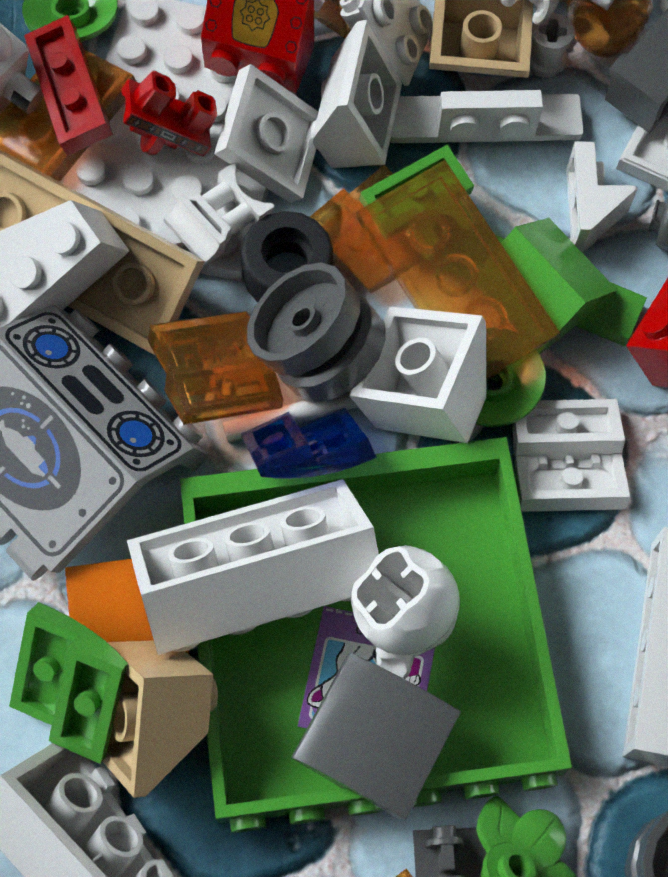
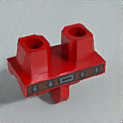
M154 70L141 83L128 78L121 88V93L126 100L123 122L125 125L130 126L131 132L141 135V151L154 156L165 145L173 149L181 147L204 157L211 148L209 129L217 117L216 100L214 97L197 90L192 92L185 103L175 99V83L168 76Z

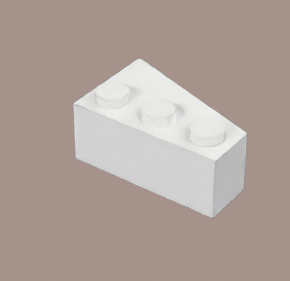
M70 200L0 231V327L52 304L64 310L129 252V249L100 210Z

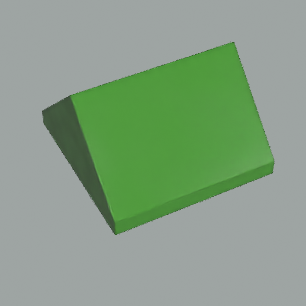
M550 218L515 226L472 277L471 281L516 332L536 348L539 354L543 353L617 292V289Z

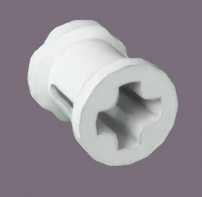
M552 13L542 25L532 24L531 40L533 44H531L530 70L536 76L550 78L565 69L568 58L566 49L571 45L575 32L570 20L561 14Z

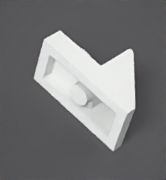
M575 141L566 168L571 241L584 253L629 211L637 192V186L604 185V163L596 162L595 142Z

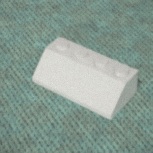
M343 479L127 540L158 655L171 651H187L204 641L228 634H244L264 623L285 617H301L311 612L312 609L338 601H351L354 583L368 571L376 556L379 555L374 527Z

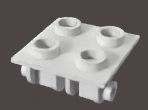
M341 0L342 10L340 15L346 21L349 28L352 30L357 21L367 20L404 86L409 85L432 31V18L427 7L421 5L419 0Z

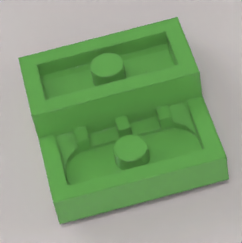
M38 602L26 615L9 707L52 725L49 742L101 764L106 758L128 663L110 644L92 630L58 610Z

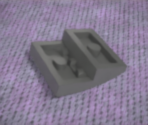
M348 653L291 758L340 788H348L397 819L406 820L461 711L402 677L362 657Z

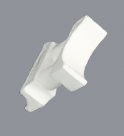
M235 163L218 172L216 187L202 196L199 192L194 195H183L178 199L174 209L164 217V223L195 256L205 261L204 266L224 253L226 245L230 242L231 235L250 222L253 225L266 215L273 214V203L256 201L248 197L240 189L235 177ZM229 202H232L236 208L221 217L216 212Z

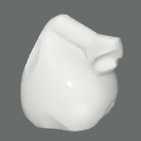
M404 545L388 548L376 556L368 571L354 583L351 604L359 629L377 647L376 660L378 666L402 678H408L414 657L444 643L452 633L457 620L460 597L457 583L446 565L423 549Z

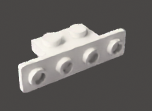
M541 90L441 92L440 96H401L398 100L390 142L443 143L580 140L583 134L580 96L578 94H542Z

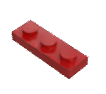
M69 15L25 34L26 44L59 145L66 155H71L112 136L113 132L80 37Z

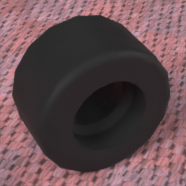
M282 211L266 215L251 226L243 238L241 265L246 289L257 303L269 287L288 273L277 271L268 266L269 259L277 254L285 252L296 253L307 260V264L323 262L333 266V247L329 234L317 220L303 213Z

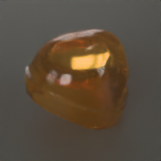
M565 0L567 4L566 18L573 24L574 38L591 54L606 59L616 57L624 49L637 41L639 34L645 28V24L648 23L653 8L651 0H614L608 10L589 0Z

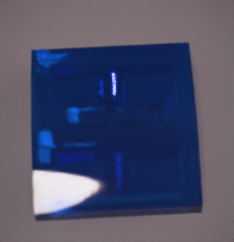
M345 408L302 428H299L291 414L286 412L241 433L261 477L277 479L315 477L349 469L377 458L368 437Z

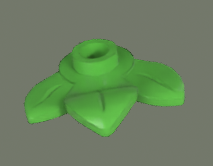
M493 796L486 802L478 817L476 828L478 838L487 853L483 860L481 877H577L570 867L559 860L565 850L567 836L564 826L556 814L545 809L528 811L520 818L499 796Z

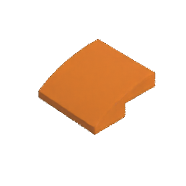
M132 559L65 567L69 617L92 630L106 642L154 640ZM190 650L185 651L191 656Z

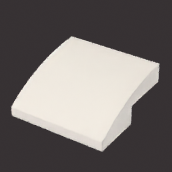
M617 399L542 400L529 415L512 424L516 486L521 512L627 509L630 492L622 457L625 436Z

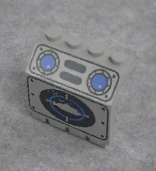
M53 304L0 327V545L8 543L16 534L18 535L8 546L6 552L32 581L40 578L47 570L60 573L144 484L178 464L196 471L210 456L198 444L203 438L200 431L182 415L174 419L162 407L168 401L167 398L148 380L144 379L139 383L128 372L133 364L115 346L109 344L104 348L93 337L99 329L77 309L69 314Z

